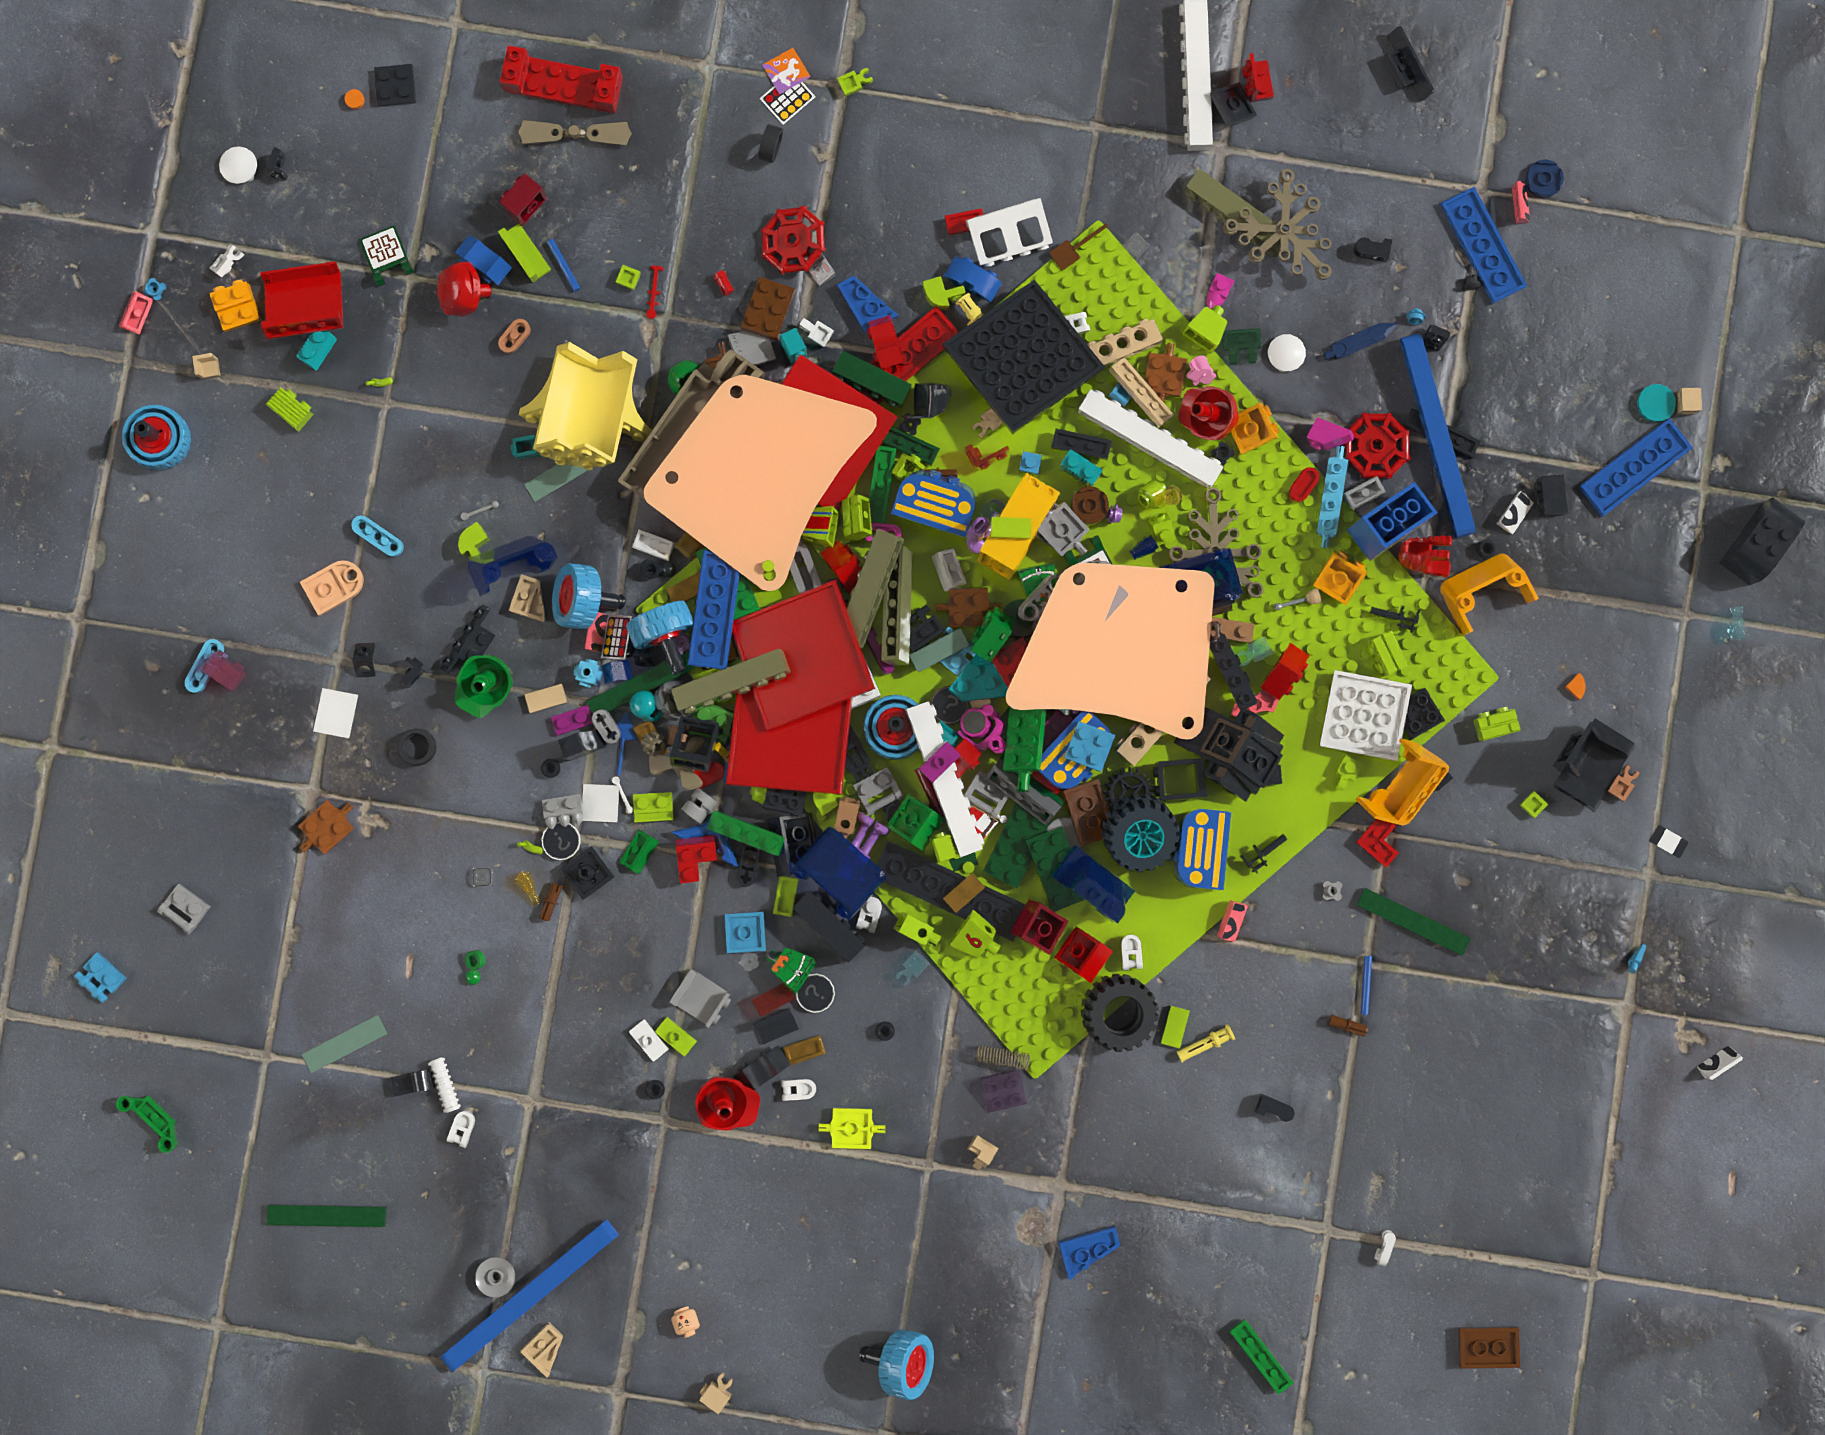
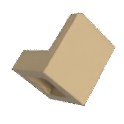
M208 353L192 356L195 375L200 379L221 377L218 358L215 355Z
M1681 388L1676 392L1677 415L1697 414L1702 411L1701 388Z

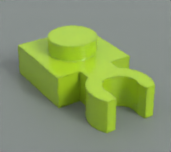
M868 68L862 69L858 75H856L855 71H852L837 78L845 97L862 90L861 84L867 85L873 82L872 77L867 79L863 77L869 73Z

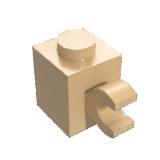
M723 1372L718 1377V1384L712 1380L709 1385L706 1383L699 1392L702 1395L699 1401L718 1415L731 1397V1393L726 1391V1389L733 1382L732 1378L728 1383L722 1382L725 1374Z

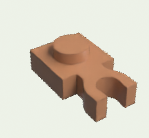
M1628 765L1624 766L1622 776L1617 775L1607 790L1609 794L1622 802H1625L1635 786L1631 781L1640 774L1638 771H1634L1633 775L1630 776L1628 774L1630 766Z

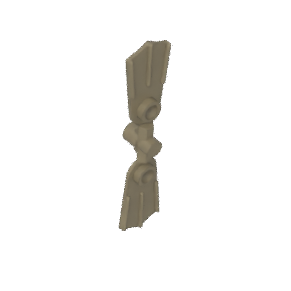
M523 120L518 131L523 144L559 141L563 135L564 137H572L578 140L580 137L586 138L587 135V138L592 142L627 146L628 140L632 135L627 122L594 124L587 129H579L576 125H572L569 129H564L563 131V128L558 124ZM556 130L559 132V134L557 136H553L552 132ZM597 131L599 133L596 137L592 136V132Z

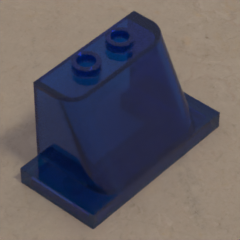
M1074 845L1052 875L1063 886L1075 891L1097 908L1096 911L1105 918L1117 924L1125 914V904L1135 892L1130 886L1076 845Z

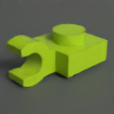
M1344 755L1336 770V773L1341 776L1335 788L1342 791L1345 789L1348 780L1353 782L1362 763Z

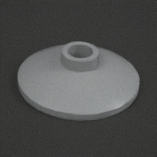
M493 1257L485 1260L480 1264L476 1272V1284L479 1290L489 1297H501L507 1294L515 1282V1271L512 1265L503 1258ZM499 1273L500 1279H494L493 1274Z

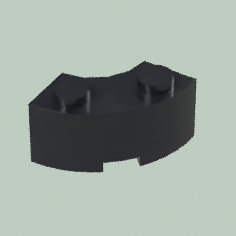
M778 1045L773 1049L770 1047L760 1052L761 1057L748 1065L746 1062L738 1067L737 1070L739 1072L732 1077L739 1080L744 1086L756 1090L791 1064Z

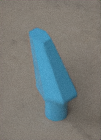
M1640 945L1629 959L1628 971L1635 974L1637 968L1640 967L1646 945Z

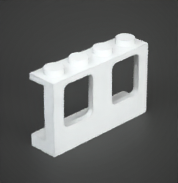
M1041 198L965 220L977 255L978 265H983L984 268L994 265V261L999 259L1002 262L1013 259L1012 255L1015 254L1024 256L1030 254V250L1035 248L1038 251L1049 248L1048 244L1053 243ZM1035 216L1039 221L1043 241L1023 247L1016 224L1018 221ZM1000 228L1007 252L987 258L980 234L991 229Z

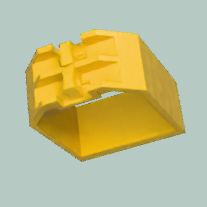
M1026 473L1000 517L1031 518V538H991L990 532L979 551L977 562L1004 578L1011 580L1033 543L1041 523L1056 503L1060 492Z

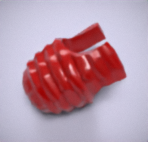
M1442 535L1404 540L1399 548L1398 559L1401 565L1412 572H1422L1424 575L1436 574L1437 576L1448 578L1451 568L1450 561H1448L1450 551L1432 550V545L1451 546L1452 537Z

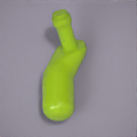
M391 377L384 379L373 378L371 381H366L365 384L367 386L385 387L391 385L393 379Z
M527 840L517 843V846H523V848L531 853L543 854L544 852L543 847L534 846Z

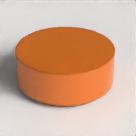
M352 89L346 93L345 103L349 108L358 110L363 107L365 98L359 90Z

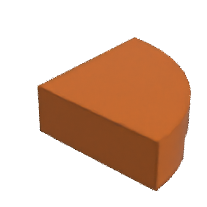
M1577 673L1565 688L1578 700L1585 693L1584 678L1580 673Z

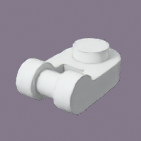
M1086 312L1065 316L1078 334L1090 332V327L1086 323ZM1078 321L1079 327H1075L1073 322Z
M870 897L864 901L856 925L857 929L861 930L864 928L869 930L870 933H875L882 909L879 899ZM865 916L873 917L872 922L864 921Z
M1126 935L1121 941L1123 970L1135 967L1136 969H1143L1140 939L1135 935ZM1128 954H1135V960H1129Z
M810 1079L781 1081V1087H783L782 1101L809 1099L816 1092V1085ZM791 1086H796L797 1093L791 1094Z
M462 1111L456 1115L447 1142H456L460 1144L459 1146L466 1148L475 1124V1117L471 1112ZM457 1131H463V1136L457 1135Z
M1390 1230L1382 1232L1384 1241L1381 1249L1378 1248L1375 1254L1377 1264L1383 1267L1387 1265L1396 1241L1395 1235Z

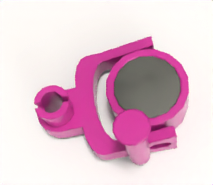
M989 704L983 705L981 707L983 708L982 710L978 708L967 710L961 717L960 722L963 731L959 730L957 733L963 739L966 738L980 752L990 748L996 754H1003L1006 741L1000 735L1005 729V724L999 719L1000 714ZM991 716L996 721L994 730L984 741L975 744L968 736L974 739L986 737L992 729Z

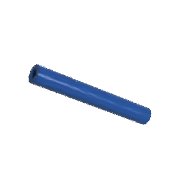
M553 239L548 240L547 244L573 292L580 290Z
M1364 956L1360 1013L1368 1015L1372 956Z

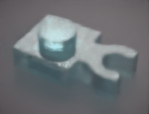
M1742 606L1730 608L1731 621L1728 626V635L1731 636V641L1745 639Z
M1265 637L1247 645L1248 651L1237 653L1238 657L1241 655L1246 657V661L1241 663L1242 667L1249 664L1251 659L1256 663L1273 654Z
M915 950L903 964L906 969L900 971L895 977L898 979L901 975H906L907 980L903 984L907 986L911 976L914 975L917 978L930 963Z

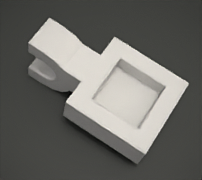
M229 244L225 254H221L210 269L220 277H223L231 270V266L234 263L232 260H239L244 254L238 251L233 255V250L236 247Z
M803 318L799 328L810 333L808 339L823 348L834 333V330L819 321L813 325Z

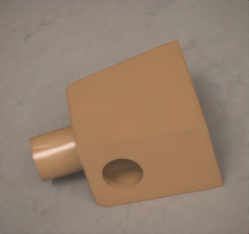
M841 797L834 830L838 831L837 842L848 843L849 834L854 833L861 800ZM843 820H848L849 825L843 824Z

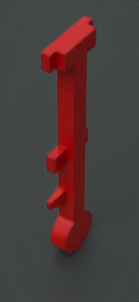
M650 266V270H654L652 290H648V294H652L651 301L647 302L650 305V309L646 313L649 319H654L657 315L654 306L659 305V303L655 302L656 295H660V291H656L658 272L664 269L662 266Z

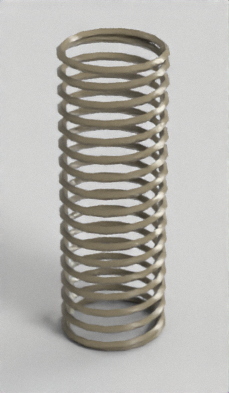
M981 1045L978 1046L976 1055L977 1062L990 1063V1065L996 1064V1066L999 1064L1002 1067L1005 1065L1008 1068L1011 1066V1068H1020V1070L1023 1069L1025 1071L1028 1069L1030 1059L1029 1053L1027 1057L1026 1053H1024L1023 1058V1052L1020 1057V1052H1018L1017 1056V1051H1015L1014 1055V1051L1011 1054V1050H1009L1008 1054V1050L1005 1053V1049L1002 1052V1049L999 1051V1048H997L996 1051L995 1047L993 1050V1047L990 1049L989 1046L988 1048L985 1046L984 1048L983 1045L982 1047Z

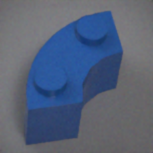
M470 235L455 252L461 257L459 259L460 262H470L482 274L480 277L489 284L492 281L499 285L512 268L499 255Z
M955 256L944 276L957 287L964 285V289L978 299L991 302L1002 284L996 278L997 274L973 264L974 262L968 257L962 259Z

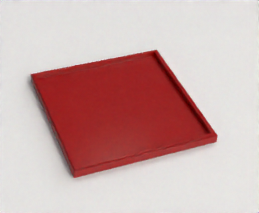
M799 354L781 385L868 409L877 418L876 427L872 434L841 467L818 502L823 507L833 506L839 511L842 507V500L847 499L897 419V416Z
M836 580L733 621L732 634L742 662L773 650L781 649L784 651L791 672L786 674V678L775 681L773 679L768 681L766 686L752 687L766 731L773 730L875 689Z
M752 688L744 694L736 693L726 785L842 795L853 698L773 730L766 731Z

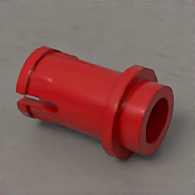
M721 270L713 275L714 282L718 283L723 296H727L734 292V289L727 278L728 274Z

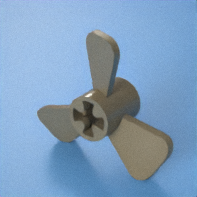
M693 736L683 752L695 754L705 744L704 738ZM655 754L654 757L650 756L649 770L652 775L657 776L674 770L677 776L681 778V784L684 789L692 790L702 786V780L694 773L693 769L672 766L668 756Z

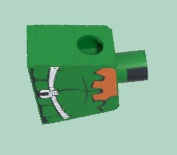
M1054 563L1017 570L1027 598L1048 575L1055 574ZM1055 578L1051 580L1052 588L1055 587ZM1039 594V596H1040V600H1039V601H1044V599H1043V595H1044V594Z
M785 948L781 955L771 950L766 958L767 961L774 964L771 968L772 974L794 994H797L816 965L812 957L789 948Z

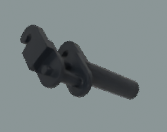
M1403 605L1399 613L1371 607L1370 614L1396 621L1399 620L1400 623L1397 624L1399 626L1398 630L1404 628L1412 633L1416 629L1414 625L1418 624L1420 610L1417 609L1414 619L1404 617L1403 609L1405 606ZM1403 621L1412 622L1411 626L1403 624Z
M1281 834L1261 851L1254 844L1252 847L1256 850L1257 857L1250 862L1242 854L1239 857L1248 868H1252V873L1258 874V869L1262 866H1268L1266 864L1267 860H1263L1262 857H1266L1284 843L1287 838L1284 834ZM1260 859L1261 863L1254 867L1252 863Z

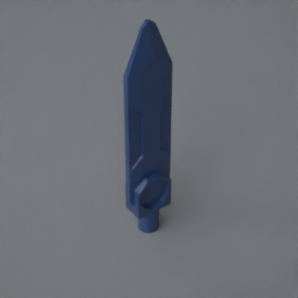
M1378 323L1336 342L1330 347L1331 350L1323 353V356L1326 360L1335 357V359L1346 357L1386 339L1397 327V324Z

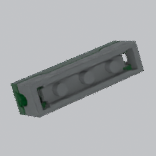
M1003 754L985 779L1043 824L1047 825L1065 801L1031 775L1029 792L1016 791L1018 774L1016 772L1003 771L1005 756Z

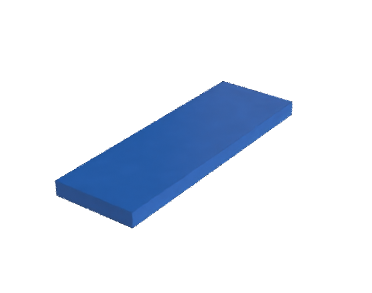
M1475 187L1440 204L1444 215L1492 304L1527 287Z
M1669 418L1578 488L1599 515L1603 517L1693 447Z
M703 549L688 665L723 670L728 665L740 572L711 550Z

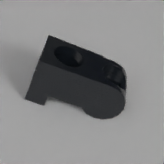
M1362 237L1355 243L1353 252L1360 258L1387 262L1390 257L1392 239L1385 238L1382 243Z
M1261 1094L1254 1111L1262 1116L1267 1111L1276 1115L1278 1119L1284 1122L1291 1121L1295 1114L1294 1109L1290 1105L1264 1094Z

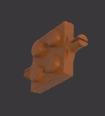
M1167 343L1166 353H1150L1145 382L1163 403L1165 397L1174 396L1181 398L1188 359L1173 355L1174 343L1171 344V350H1169L1170 343Z
M326 800L298 826L307 837V840L299 846L300 849L306 852L307 849L314 845L324 855L327 854L354 829L346 817V814L354 808L353 805L348 802L339 809L329 800Z

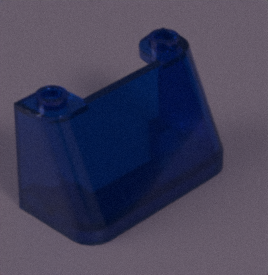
M530 535L473 556L469 560L467 568L479 595L482 596L490 592L489 585L500 578V568L525 559L529 567L537 566L541 572L551 569L558 556L551 544Z
M1229 547L1156 567L1196 570L1208 573L1215 583L1213 601L1221 598H1228V601L1240 598L1239 594H1243L1232 551ZM1178 580L1176 582L1175 588L1178 592L1182 593L1187 590L1188 586L1185 580Z
M832 827L826 828L791 868L797 878L807 880L811 877L839 902L837 905L838 914L848 921L852 919L886 880L885 873Z

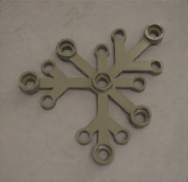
M1284 169L1278 177L1279 183L1283 185L1282 192L1279 190V184L1276 182H1271L1267 187V192L1273 195L1282 205L1281 221L1277 225L1259 224L1251 215V209L1243 207L1239 212V217L1247 223H1238L1235 219H1228L1223 224V232L1228 236H1232L1237 231H1247V233L1241 234L1238 238V243L1241 246H1247L1250 240L1259 232L1274 233L1260 247H1253L1250 250L1248 258L1252 263H1260L1265 256V252L1278 240H1280L1278 259L1286 262L1290 258V251L1288 250L1289 240L1294 245L1291 273L1299 276L1303 272V265L1301 264L1302 254L1316 269L1315 276L1319 280H1326L1331 275V267L1328 264H1322L1308 248L1327 251L1331 247V240L1328 238H1323L1321 241L1302 240L1295 235L1302 234L1314 237L1318 233V226L1315 224H1310L1308 227L1295 225L1307 214L1316 213L1321 206L1320 200L1316 197H1309L1304 207L1289 220L1290 204L1305 194L1306 186L1302 183L1297 184L1294 191L1290 194V186L1295 175L1292 170ZM1284 174H1289L1290 178L1286 179ZM1270 186H1275L1276 191H1272ZM1298 187H1301L1303 189L1302 193H1299L1297 191ZM1311 201H1314L1316 203L1315 207H1312L1310 205ZM1242 211H1247L1249 215L1244 216ZM1228 224H1234L1235 228L1230 229ZM1283 226L1288 228L1287 232L1282 230ZM1309 228H1314L1315 233H1311ZM1242 237L1247 238L1246 243H1243L1241 241ZM1322 242H1327L1328 247H1324ZM1255 251L1260 252L1259 257H1256L1254 255ZM1281 253H1286L1287 258H1283ZM1294 267H1299L1300 272H1295ZM1321 268H1325L1327 273H1322Z
M1210 488L1205 493V500L1209 503L1210 524L1200 516L1197 510H1192L1188 514L1189 521L1196 522L1210 535V543L1201 535L1198 529H1192L1189 532V539L1196 541L1205 550H1184L1180 546H1174L1169 551V558L1173 562H1179L1183 558H1205L1195 569L1182 570L1204 571L1211 562H1219L1231 573L1229 593L1232 592L1233 588H1237L1239 592L1238 594H1233V596L1238 597L1241 594L1240 582L1247 588V594L1250 597L1258 598L1263 593V586L1259 582H1251L1245 575H1249L1252 578L1257 577L1260 573L1259 567L1253 565L1251 567L1236 568L1225 557L1247 556L1250 560H1256L1261 556L1262 549L1258 544H1250L1247 548L1225 549L1232 540L1238 538L1239 531L1236 528L1229 529L1227 535L1218 544V535L1231 521H1235L1238 518V511L1230 509L1226 513V517L1218 524L1217 502L1221 498V492L1217 488ZM1209 494H1215L1216 498L1211 500ZM1229 512H1234L1235 518H1230ZM1191 513H1196L1197 519H1192ZM1230 531H1235L1236 537H1231ZM1197 532L1198 538H1193L1191 533ZM1251 549H1254L1256 551L1255 556H1252L1250 554ZM1213 550H1216L1218 552L1217 557H1213L1211 555V552ZM1173 552H1179L1180 556L1175 558ZM1251 568H1255L1257 570L1256 575L1251 574ZM1185 580L1181 584L1175 585V588L1180 590L1181 593L1185 592L1188 587ZM1252 587L1257 588V594L1251 592Z

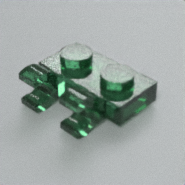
M1260 328L1224 331L1222 335L1223 351H1229V365H1236L1239 362L1238 350H1248V364L1256 363V360H1258L1257 349L1262 348Z

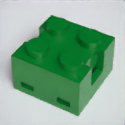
M996 606L992 612L989 610L986 613L982 626L978 625L971 640L973 644L971 651L990 663L1011 635L1015 620L1014 617Z
M908 794L887 824V827L924 851L930 842V835L934 830L940 828L945 818Z

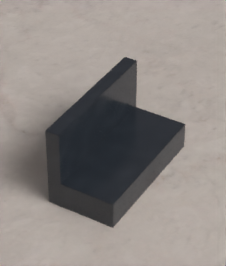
M790 1008L753 1023L763 1044L799 1029Z

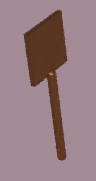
M1104 224L1074 247L1066 240L1050 251L1049 254L1062 271L1081 258L1076 249L1107 228L1108 224Z

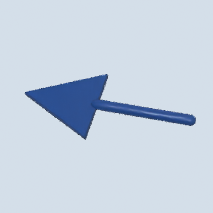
M627 711L617 724L621 732L617 775L621 774L625 740L637 741ZM613 731L609 738H615L616 731Z

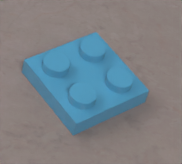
M1078 721L1064 758L1101 772L1115 735Z
M764 912L725 914L727 953L766 951Z

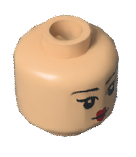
M689 1307L676 1310L674 1312L675 1315L671 1318L676 1334L684 1335V1338L695 1335V1330L700 1326L695 1310L689 1309Z

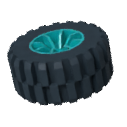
M1134 794L1130 799L1127 796L1122 798L1123 802L1119 804L1116 802L1113 805L1114 809L1112 811L1108 810L1106 813L1108 819H1104L1102 823L1104 829L1101 833L1106 849L1119 866L1125 867L1129 871H1133L1135 868L1136 872H1144V869H1147L1149 872L1154 870V867L1157 865L1161 867L1164 865L1163 861L1166 859L1169 861L1172 857L1171 852H1175L1178 847L1175 842H1179L1180 835H1177L1179 825L1176 822V818L1165 803H1162L1156 797L1151 798L1147 794H1143L1140 797L1139 794Z

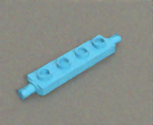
M1336 446L1335 457H1331L1328 460L1317 534L1322 536L1320 547L1324 548L1325 545V549L1329 548L1330 538L1337 535L1348 460L1343 458L1345 448L1341 446V451L1340 446Z

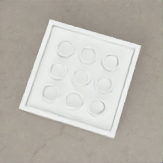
M1335 670L1320 746L1397 761L1401 744L1399 740L1403 734L1412 685Z

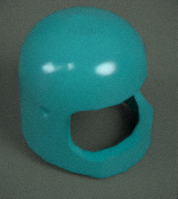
M639 691L630 699V710L641 720L654 722L663 717L664 713L662 710H660L656 717H650L656 705L654 694L649 691Z

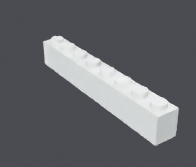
M1183 0V3L1179 5V15L1183 16V22H1180V34H1183L1184 40L1181 41V52H1184V59L1181 60V70L1185 71V77L1182 78V89H1185L1186 96H1183V108H1186L1183 124L1187 126V133H1184V144L1188 145V151L1211 150L1213 137L1207 0Z
M1090 389L1078 410L1080 415L1207 489L1213 486L1223 469V466L1220 465L1221 462L1217 459L1207 458L1204 456L1203 451L1197 448H1190L1187 446L1188 443L1180 438L1175 439L1171 437V433L1162 428L1159 430L1154 427L1155 424L1150 420H1142L1137 417L1138 414L1130 409H1123L1119 402L1113 399L1111 401L1106 399L1105 395L1098 390L1093 391Z
M929 701L905 710L924 763L945 743L941 737V734H944L940 723H936L934 718L937 715L933 704L930 705ZM954 762L932 785L959 857L983 849L982 844H984L981 833L977 834L975 826H977L974 814L970 815L969 813L970 802L967 796L963 797L961 790L964 789L961 779L955 775L954 771L957 770Z

